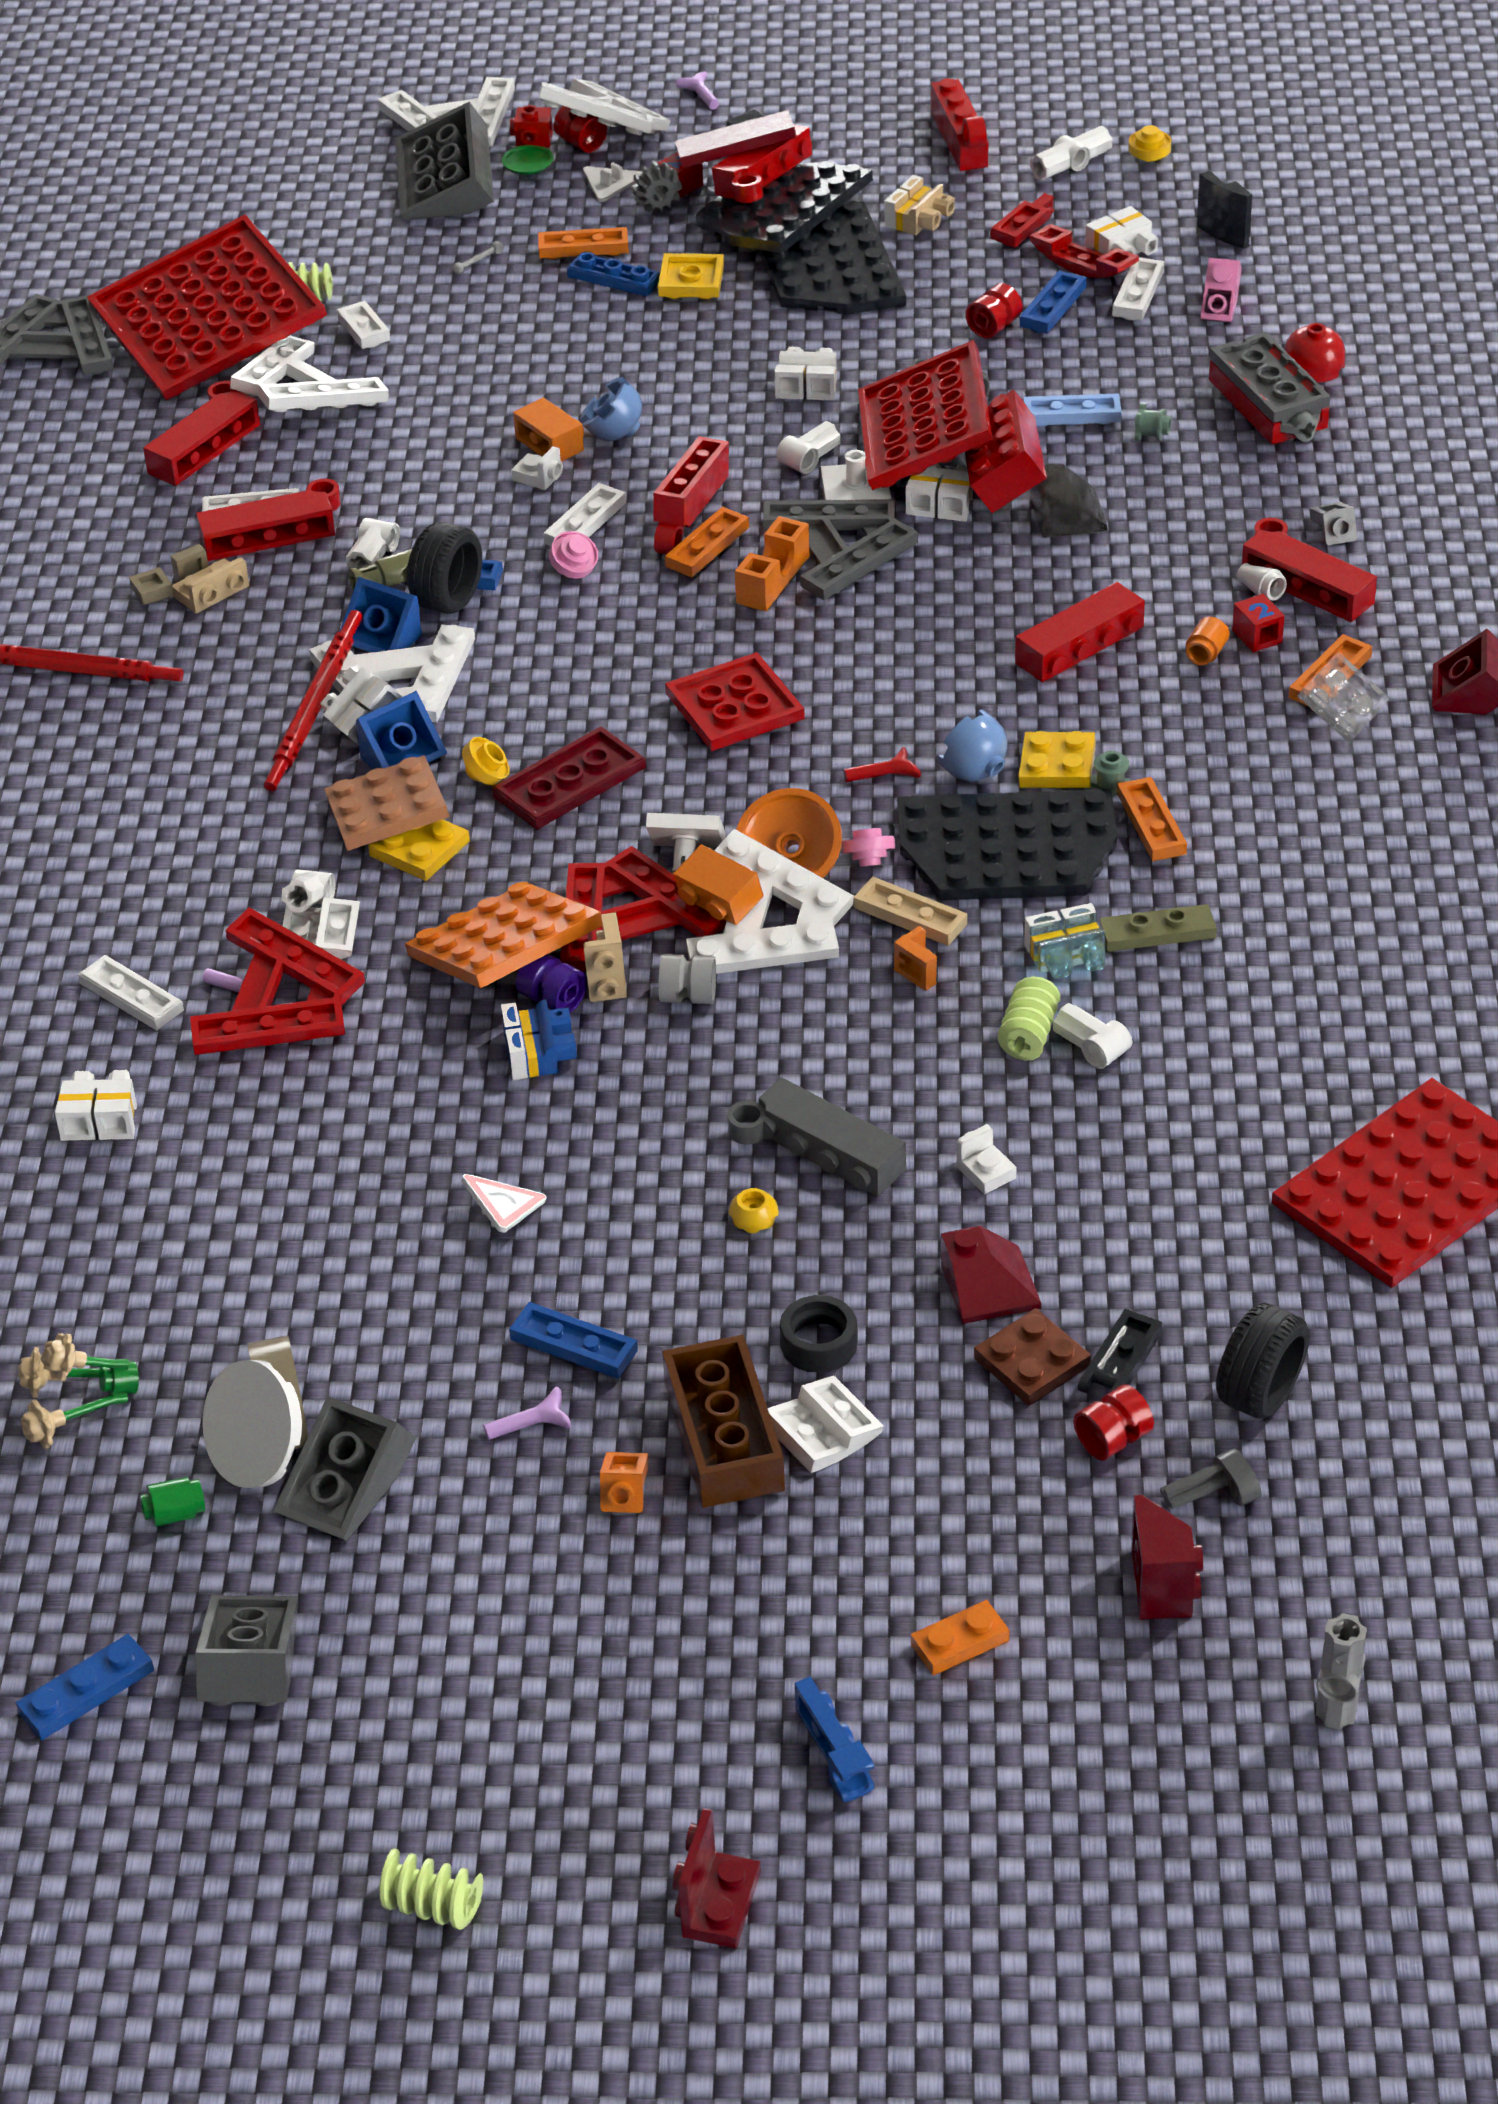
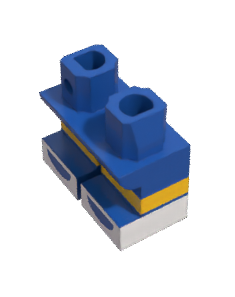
M546 999L538 1002L536 1009L517 1011L516 1003L501 1004L503 1031L513 1081L558 1073L557 1061L577 1059L574 1033H572L569 1008L548 1010Z

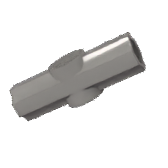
M1342 1613L1335 1619H1328L1326 1624L1322 1663L1316 1684L1318 1691L1316 1716L1320 1717L1324 1722V1726L1341 1730L1343 1726L1354 1724L1356 1718L1360 1680L1366 1660L1364 1648L1367 1628L1359 1622L1358 1616Z

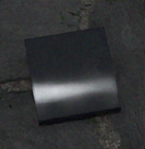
M1210 170L1199 173L1197 226L1220 241L1243 249L1248 248L1252 194L1237 181L1225 184Z

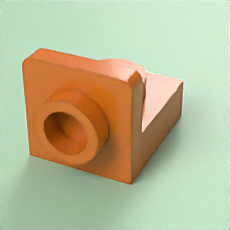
M918 926L894 942V971L924 991H927L936 985L937 956L925 948L926 930Z
M606 1452L600 1470V1509L603 1512L641 1513L643 1511V1486L649 1469L648 1453Z

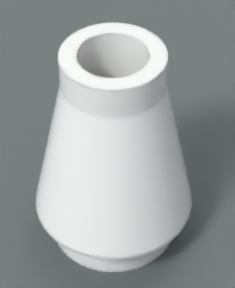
M1245 563L1241 565L1237 572L1238 581L1245 584L1256 595L1264 594L1269 600L1275 601L1285 592L1287 581L1278 569L1253 566Z

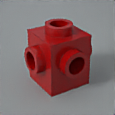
M534 105L517 107L515 118L510 119V135L515 136L516 147L523 145L551 147L553 137L551 107H537Z

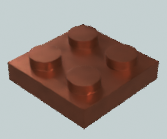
M1037 1308L974 1347V1359L1028 1406L1085 1370L1091 1363V1354Z

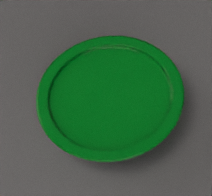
M523 145L508 150L502 157V163L509 171L516 174H536L550 166L554 155L549 149L542 146Z

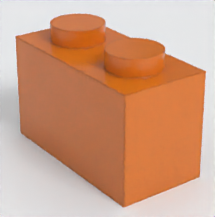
M544 397L513 412L515 438L541 457L553 446L560 449L561 461L584 451V428L582 423Z
M702 844L673 873L678 887V894L684 902L692 906L697 905L707 910L714 918L718 920L724 919L736 926L764 897L757 872Z

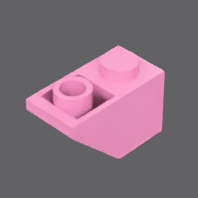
M1209 258L1201 320L1232 322L1242 271L1239 260Z

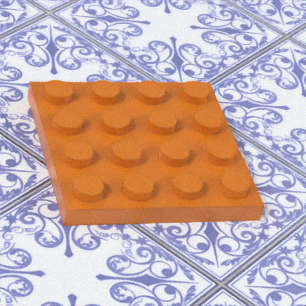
M518 882L511 885L507 892L497 897L481 900L478 902L477 907L468 912H460L449 916L446 923L436 928H426L416 934V938L404 944L409 957L481 989L602 926L601 912L528 882Z

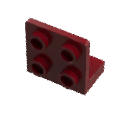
M703 1808L698 1824L691 1823L687 1832L685 1850L688 1851L686 1861L685 1863L679 1861L675 1868L672 1887L673 1890L679 1891L675 1904V1917L681 1918L683 1938L737 1949L761 1873V1864L758 1860L715 1852L713 1810Z

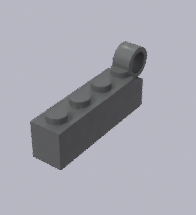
M782 1077L759 1097V1103L741 1101L732 1105L728 1110V1134L736 1143L750 1145L758 1143L763 1138L770 1139L789 1149L793 1154L802 1156L817 1164L823 1170L845 1179L856 1188L863 1189L876 1197H879L906 1171V1142ZM750 1121L754 1123L742 1124L741 1122Z

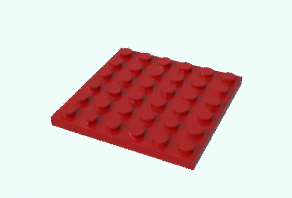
M246 214L87 296L97 315L165 401L178 396L183 391L206 381L217 373L234 366L255 353L261 352L268 346L289 337L291 334L314 324L319 319L328 315L323 303Z

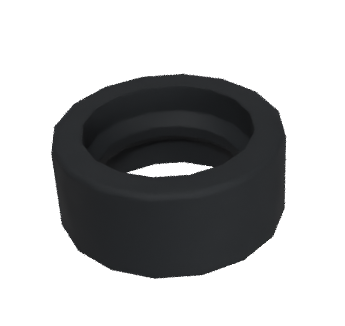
M811 1295L800 1298L788 1305L781 1315L779 1326L780 1347L784 1358L794 1367L806 1372L825 1373L844 1366L856 1353L858 1343L857 1318L853 1309L844 1301L827 1295ZM828 1324L838 1328L842 1335L832 1342L814 1344L800 1340L795 1333L808 1325Z

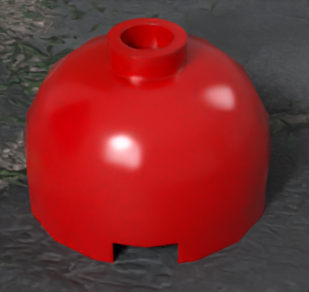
M1312 323L1298 328L1286 341L1284 350L1317 383L1336 379L1339 376V371L1345 367L1346 351L1340 335L1323 324Z

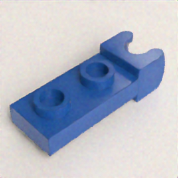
M811 1676L795 1682V1710L828 1762L829 1781L841 1801H851L871 1792L875 1785L868 1771L875 1768L874 1763L861 1741L855 1742L849 1726L846 1723L840 1724L837 1720L833 1702L827 1691H819Z

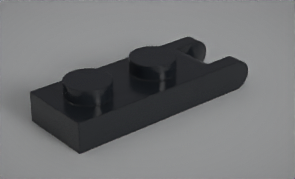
M1125 1308L1080 1378L1078 1391L1087 1393L1093 1383L1110 1388L1111 1391L1123 1384L1130 1385L1162 1334L1163 1322Z

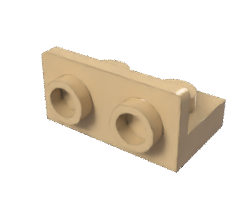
M239 557L231 562L225 558L214 562L199 572L173 584V597L197 614L250 586L246 561Z
M616 912L601 914L603 930H596V941H589L583 944L588 992L591 1002L627 997L622 942Z

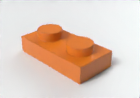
M985 1600L912 1633L911 1646L932 1676L1008 1642L1010 1630L989 1601Z

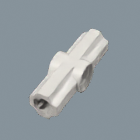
M1099 126L1075 138L1067 135L1061 136L1052 148L1036 154L1035 157L1030 159V168L1035 178L1040 181L1069 168L1074 171H1081L1087 166L1091 158L1111 149L1113 139L1109 135L1108 129L1103 126Z

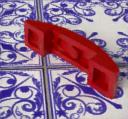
M1052 224L1030 235L1031 243L1047 258L1068 271L1086 277H1110L1139 262L1138 255L1119 248L1103 254L1073 243L1072 231Z

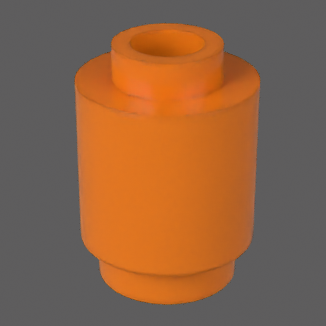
M1216 617L1202 618L1186 641V655L1188 659L1197 665H1206L1213 662L1229 639L1230 632L1227 625Z

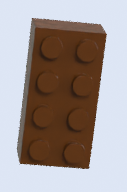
M744 1335L663 1350L664 1384L702 1508L785 1491L784 1457Z

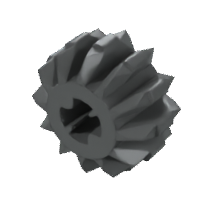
M652 161L648 169L641 165L642 174L633 175L635 184L631 185V191L635 195L636 203L643 206L649 213L655 208L656 212L661 214L663 206L672 209L671 201L680 200V195L677 191L682 189V183L676 170L670 169L669 165L665 162L658 166L656 162Z

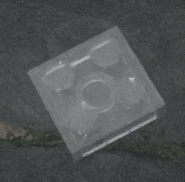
M1340 652L1298 694V697L1349 743L1391 699Z

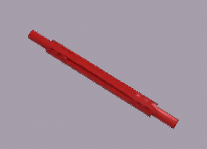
M350 611L341 631L335 633L273 756L274 764L263 784L266 790L276 791L286 769L292 767L321 709V702L329 693L354 643L353 636L363 618L359 611Z
M0 644V664L147 682L151 679L182 682L184 677V670L182 668L152 665L151 661Z

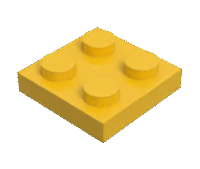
M664 253L658 283L659 297H669L672 299L681 297L719 298L724 268V254Z
M1025 732L1019 771V787L1090 788L1096 745L1095 732Z
M442 819L370 843L368 845L369 856L427 881L470 842L468 830Z

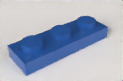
M1059 270L1020 315V327L1031 329L1037 333L1048 334L1086 289V277Z
M528 1302L509 1328L510 1340L617 1379L620 1378L638 1352L636 1339L532 1302Z
M128 1633L15 1702L18 1714L42 1741L155 1671L152 1659Z

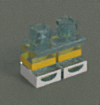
M1092 903L1061 909L1060 916L1057 911L1025 917L1024 945L1040 973L1049 971L1055 979L1068 977L1072 973V966L1084 964L1086 969L1090 971L1100 970L1105 967V931L1100 929L1096 922V911Z

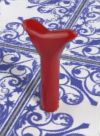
M902 747L891 760L843 769L846 783L889 774L920 778L921 772L914 763L907 760L908 751L905 747Z

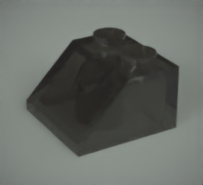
M1064 464L1044 465L1047 479L1031 488L1030 500L1042 538L1107 531V523L1095 488Z

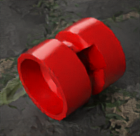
M562 106L558 110L553 122L556 135L586 153L598 150L606 139L607 125L600 123L597 116L588 114L587 117H581L571 113V108Z
M998 283L967 306L965 318L968 326L977 336L984 339L991 338L1021 315L1023 303L1013 287L1005 283Z
M1123 1384L1106 1394L1101 1399L1102 1402L1095 1401L1074 1415V1428L1080 1442L1098 1460H1107L1124 1449L1126 1443H1134L1154 1428V1418L1148 1403L1130 1385Z

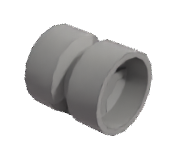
M661 955L659 967L660 1002L682 1003L685 998H689L693 1004L714 1003L716 990L715 956L694 955L690 961H687L684 955Z

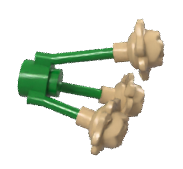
M58 1333L54 1341L46 1342L45 1351L42 1353V1356L39 1352V1347H34L31 1357L21 1359L18 1373L19 1384L24 1388L30 1389L33 1398H38V1392L46 1385L47 1381H65L67 1377L99 1378L101 1391L108 1392L110 1396L64 1412L61 1409L49 1412L44 1407H41L36 1399L32 1400L28 1404V1412L21 1418V1425L26 1439L31 1443L40 1442L44 1449H48L53 1445L52 1437L55 1428L65 1425L66 1420L112 1404L128 1403L127 1394H136L139 1386V1373L135 1361L87 1356L85 1352L75 1350L74 1344L71 1343L72 1336L68 1333ZM85 1365H88V1366H96V1367H101V1368H84V1366H85Z

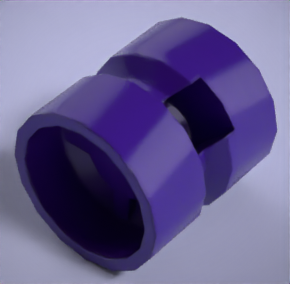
M550 954L520 968L516 978V989L520 994L535 1002L546 999L548 1009L569 1008V1013L574 1011L580 1004L587 988V977L584 972L569 964L562 963L560 959Z

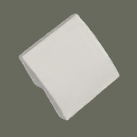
M323 897L322 908L311 907L304 912H292L286 904L282 926L339 959H344L352 956L360 901Z
M834 1375L802 1385L798 1399L768 1408L777 1438L810 1473L835 1464L861 1449L882 1433L884 1427Z

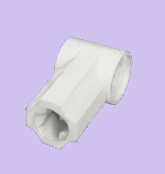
M825 421L800 438L789 435L778 446L777 460L802 474H809L817 466L819 457L841 444L840 434L837 432L834 424Z
M364 518L359 527L358 540L346 556L347 566L360 569L374 564V561L382 558L385 552H394L400 539L399 525L397 523Z
M296 869L290 884L282 888L281 901L286 903L292 912H304L316 904H322L323 897L334 898L335 876L333 873Z
M1070 1003L1060 1009L1059 1014L1053 1021V1031L1080 1047L1086 1060L1098 1069L1105 1068L1132 1047V1037L1123 1024L1116 1020H1111L1105 1024Z

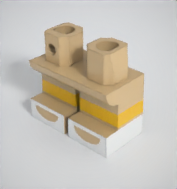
M912 175L900 186V189L898 188L884 201L885 227L917 235L923 228L934 231L939 227L941 215L949 217L954 213L955 198L943 194V184H939L932 189L923 186L922 177Z

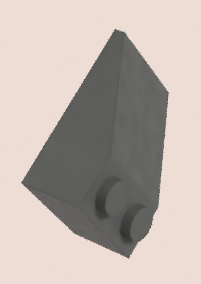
M327 1396L273 1512L347 1542L399 1476L416 1437L398 1422Z
M211 1595L195 1652L197 1702H209L217 1706H225L233 1702H254L260 1706H271L278 1702H287L292 1674L298 1596Z

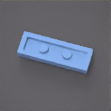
M1119 394L1024 397L1025 405L1035 416L1037 427L1062 424L1075 426L1089 423L1106 425L1121 422L1122 411Z

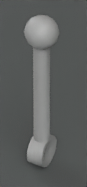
M495 241L491 248L463 263L456 262L452 269L456 274H461L464 268L493 253H502L504 245L499 241Z

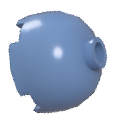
M618 377L605 385L609 389L608 392L598 400L595 397L591 399L580 417V420L583 422L582 425L591 434L605 441L618 440L624 436L631 437L640 427L638 422L642 414L640 395L623 377Z
M979 710L978 717L972 720L966 716L952 729L943 742L948 746L945 754L938 755L939 765L951 775L964 781H979L988 776L993 777L1003 769L1008 740L1000 723L988 712Z

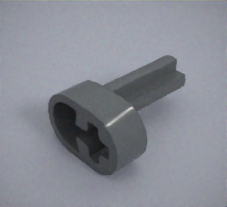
M1235 1448L1215 1456L1213 1459L1214 1465L1160 1488V1493L1168 1509L1177 1508L1223 1487L1238 1506H1243L1259 1499L1262 1492L1253 1469L1243 1455Z

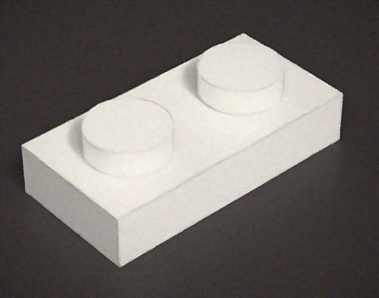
M365 301L337 309L338 320L362 349L376 347L380 343L390 341L389 329Z

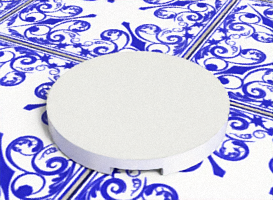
M262 1360L237 1361L227 1366L218 1374L208 1391L203 1410V1436L206 1449L216 1470L233 1485L243 1488L265 1487L277 1482L287 1473L286 1466L290 1461L295 1445H300L302 1418L298 1397L291 1382H285L278 1371L272 1367L271 1363Z

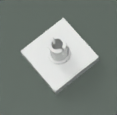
M861 450L848 451L845 454L846 464L821 466L824 500L891 499L889 487H880L872 491L867 481L866 456Z
M647 813L646 828L653 845L674 846L672 873L696 850V847L702 844L708 848H717L726 838L720 816Z

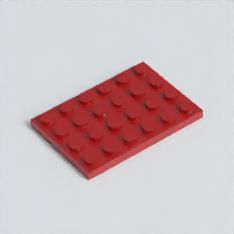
M974 340L858 389L867 481L872 491L880 487H890L897 480L906 476L921 474L932 465L940 462H949L956 458L957 455L970 449H980L993 440L980 355Z
M1430 1078L1272 1192V1204L1390 1288H1393L1498 1209V1121L1434 1078Z

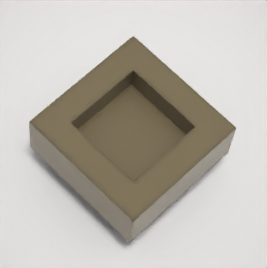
M200 544L170 555L175 583L208 567L206 550Z
M160 567L129 577L131 589L143 605L158 602L163 598L174 595L172 583Z

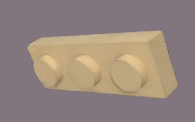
M872 877L854 896L855 909L910 931L920 926L926 930L927 938L947 946L967 926V913L876 877Z

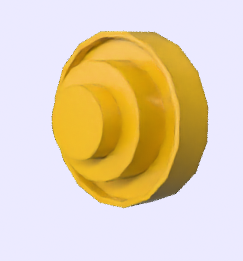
M1148 125L1129 137L1128 151L1132 156L1142 161H1157L1168 156L1171 152V138L1158 127Z
M473 737L462 748L465 771L472 780L495 786L509 775L510 767L505 753L496 743L486 738Z

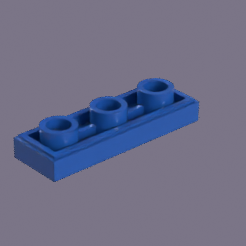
M591 252L580 253L567 267V277L646 297L656 288L660 278V272L650 270L646 266H634L622 263L619 259L597 257Z

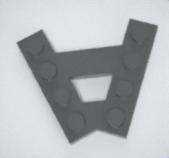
M35 294L0 324V365L9 357L78 359L83 375H96L114 369L112 357L96 310L89 303L87 296L60 301ZM44 326L68 327L69 332L39 331Z
M894 499L764 501L763 531H767L778 516L809 524V550L819 565L800 576V585L822 600H826L918 543V532L895 519ZM836 530H862L866 536L847 546Z

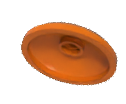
M799 788L779 789L758 798L744 812L736 828L737 831L821 878H824L833 868L842 845V829L833 808L819 795ZM790 846H799L795 853H788Z

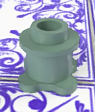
M1140 403L1139 411L1135 417V441H1141L1142 435L1157 437V440L1162 441L1164 435H1169L1172 417L1167 416L1166 409H1161V411L1146 410V403Z
M1106 751L1095 758L1094 769L1097 771V774L1092 775L1091 787L1111 789L1113 798L1117 794V783L1131 781V779L1125 778V773L1129 769V760L1117 751Z

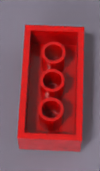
M1014 389L1007 394L998 395L988 405L993 440L980 449H970L965 452L970 486L991 513H994L1047 479L1035 416Z

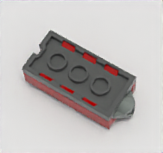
M1266 332L1246 337L1243 343L1240 344L1229 342L1210 348L1209 381L1272 445L1296 437L1303 442H1309L1316 431L1328 428L1330 395Z

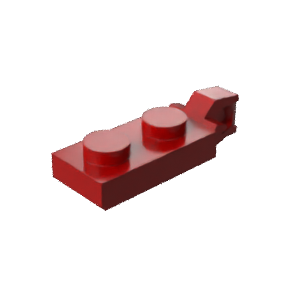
M1043 193L1032 203L1023 201L991 228L990 239L1016 248L1050 219L1054 212V196Z

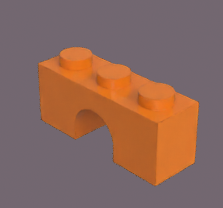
M781 516L777 517L764 534L763 555L749 552L735 570L737 604L762 611L769 609L810 556L808 523Z

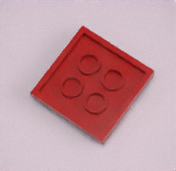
M758 652L665 683L666 695L711 751L805 719L804 707Z

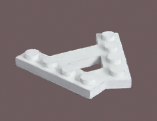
M486 77L478 98L429 106L421 105L403 90L379 98L378 106L379 110L407 131H411L470 102L487 124L489 147H492L515 90L514 78Z
M573 79L570 90L542 82L540 86L539 98L543 99V104L554 108H559L560 105L571 108V113L581 117H587L588 114L599 117L598 121L609 126H614L615 123L626 126V131L636 135H642L643 132L654 134L655 130L667 131L671 121L592 81Z
M289 336L273 344L231 376L230 383L231 389L241 391L251 397L258 396L268 410L275 412H285L292 408L315 410L321 406L344 408L350 404L373 406L379 402H388L389 390L378 377L336 380L303 362L314 353V342L294 336ZM285 375L298 381L296 383H276Z
M441 625L433 644L428 646L354 655L350 650L333 686L340 693L346 687L342 682V676L349 667L360 669L363 666L373 675L384 681L417 677L413 687L397 688L395 690L403 697L417 691L431 721L438 722L474 643V628ZM326 641L319 646L309 649L310 660L317 668L331 641Z
M733 829L714 851L757 872L764 897L737 926L727 921L723 934L687 938L686 946L689 961L694 955L715 956L716 974L838 958L839 946L834 926L853 906L854 895ZM772 895L800 910L796 924L763 928Z

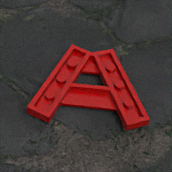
M630 846L605 863H568L566 898L598 910L601 914L616 912L621 941L679 924L697 937L715 935L725 928L726 920H718L710 915L707 910L684 902L678 894L674 874L633 846ZM632 891L643 899L603 910L604 898L615 894ZM596 930L562 946L560 961L582 972H586L583 944L597 940Z
M248 907L225 932L228 941L253 954V958L231 1011L190 1016L194 1054L199 1055L346 1035L342 1005L365 983L364 972ZM284 973L311 988L306 1001L271 1006Z

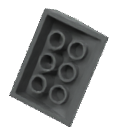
M470 102L395 138L400 216L403 220L470 214L494 202L487 124Z

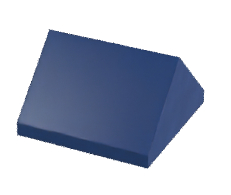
M358 577L341 626L342 629L350 611L357 610L362 614L363 618L353 636L354 643L352 646L371 653L409 648L422 635L418 597Z
M417 691L356 719L360 758L372 769H384L399 764L406 758L425 755L429 763L448 754Z

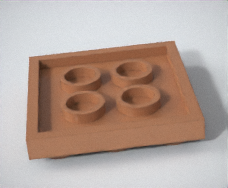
M425 755L409 757L399 764L384 769L376 768L369 771L366 775L351 780H339L333 786L324 788L347 851L450 817L446 803Z

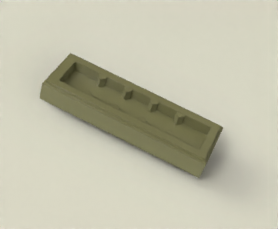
M1208 904L1102 917L1099 920V928L1107 952L1216 938L1217 927Z

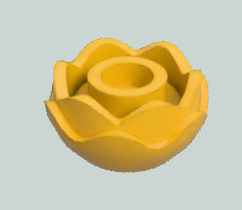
M750 1188L738 1193L733 1198L729 1206L728 1215L732 1217L735 1227L754 1234L760 1230L772 1227L775 1217L779 1216L777 1202L768 1192L758 1188Z

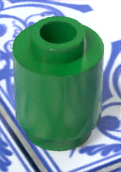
M188 1477L149 1484L147 1485V1494L140 1495L144 1519H152L155 1527L194 1519L197 1513L205 1512V1501L199 1479L189 1480Z

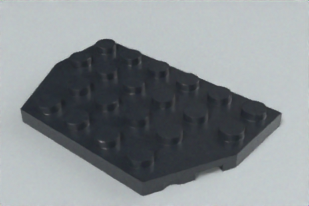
M833 161L798 164L763 187V197L760 200L741 203L732 198L718 196L695 214L696 225L710 231V234L714 236L723 235L726 243L731 246L783 253L872 182V169L860 168L857 164L838 165Z
M864 201L846 202L783 253L758 250L781 307L803 308L811 311H818L819 306L837 308V314L848 315L906 306V293Z
M1111 789L897 797L900 854L906 861L910 860L916 866L919 877L931 886V891L940 901L1084 896L1091 889L1093 879L1101 873L1103 863L1109 853H1113L1117 847V830Z

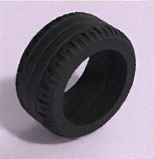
M446 522L432 523L420 533L411 550L407 567L408 590L410 594L418 597L420 607L441 613L453 614L469 603L476 591L482 571V548L477 535L469 528Z
M1261 1303L1252 1307L1236 1326L1221 1358L1216 1378V1390L1220 1400L1224 1404L1254 1418L1263 1419L1273 1415L1290 1394L1304 1364L1310 1340V1332L1306 1321L1300 1316L1270 1303Z

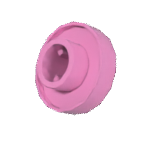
M575 531L562 532L555 537L549 549V560L560 574L568 578H583L593 571L598 561V550L595 543L588 536Z
M881 828L852 831L853 839L842 841V854H851L852 861L859 860L860 867L881 865V858L888 857L887 850L895 849L894 836H882Z

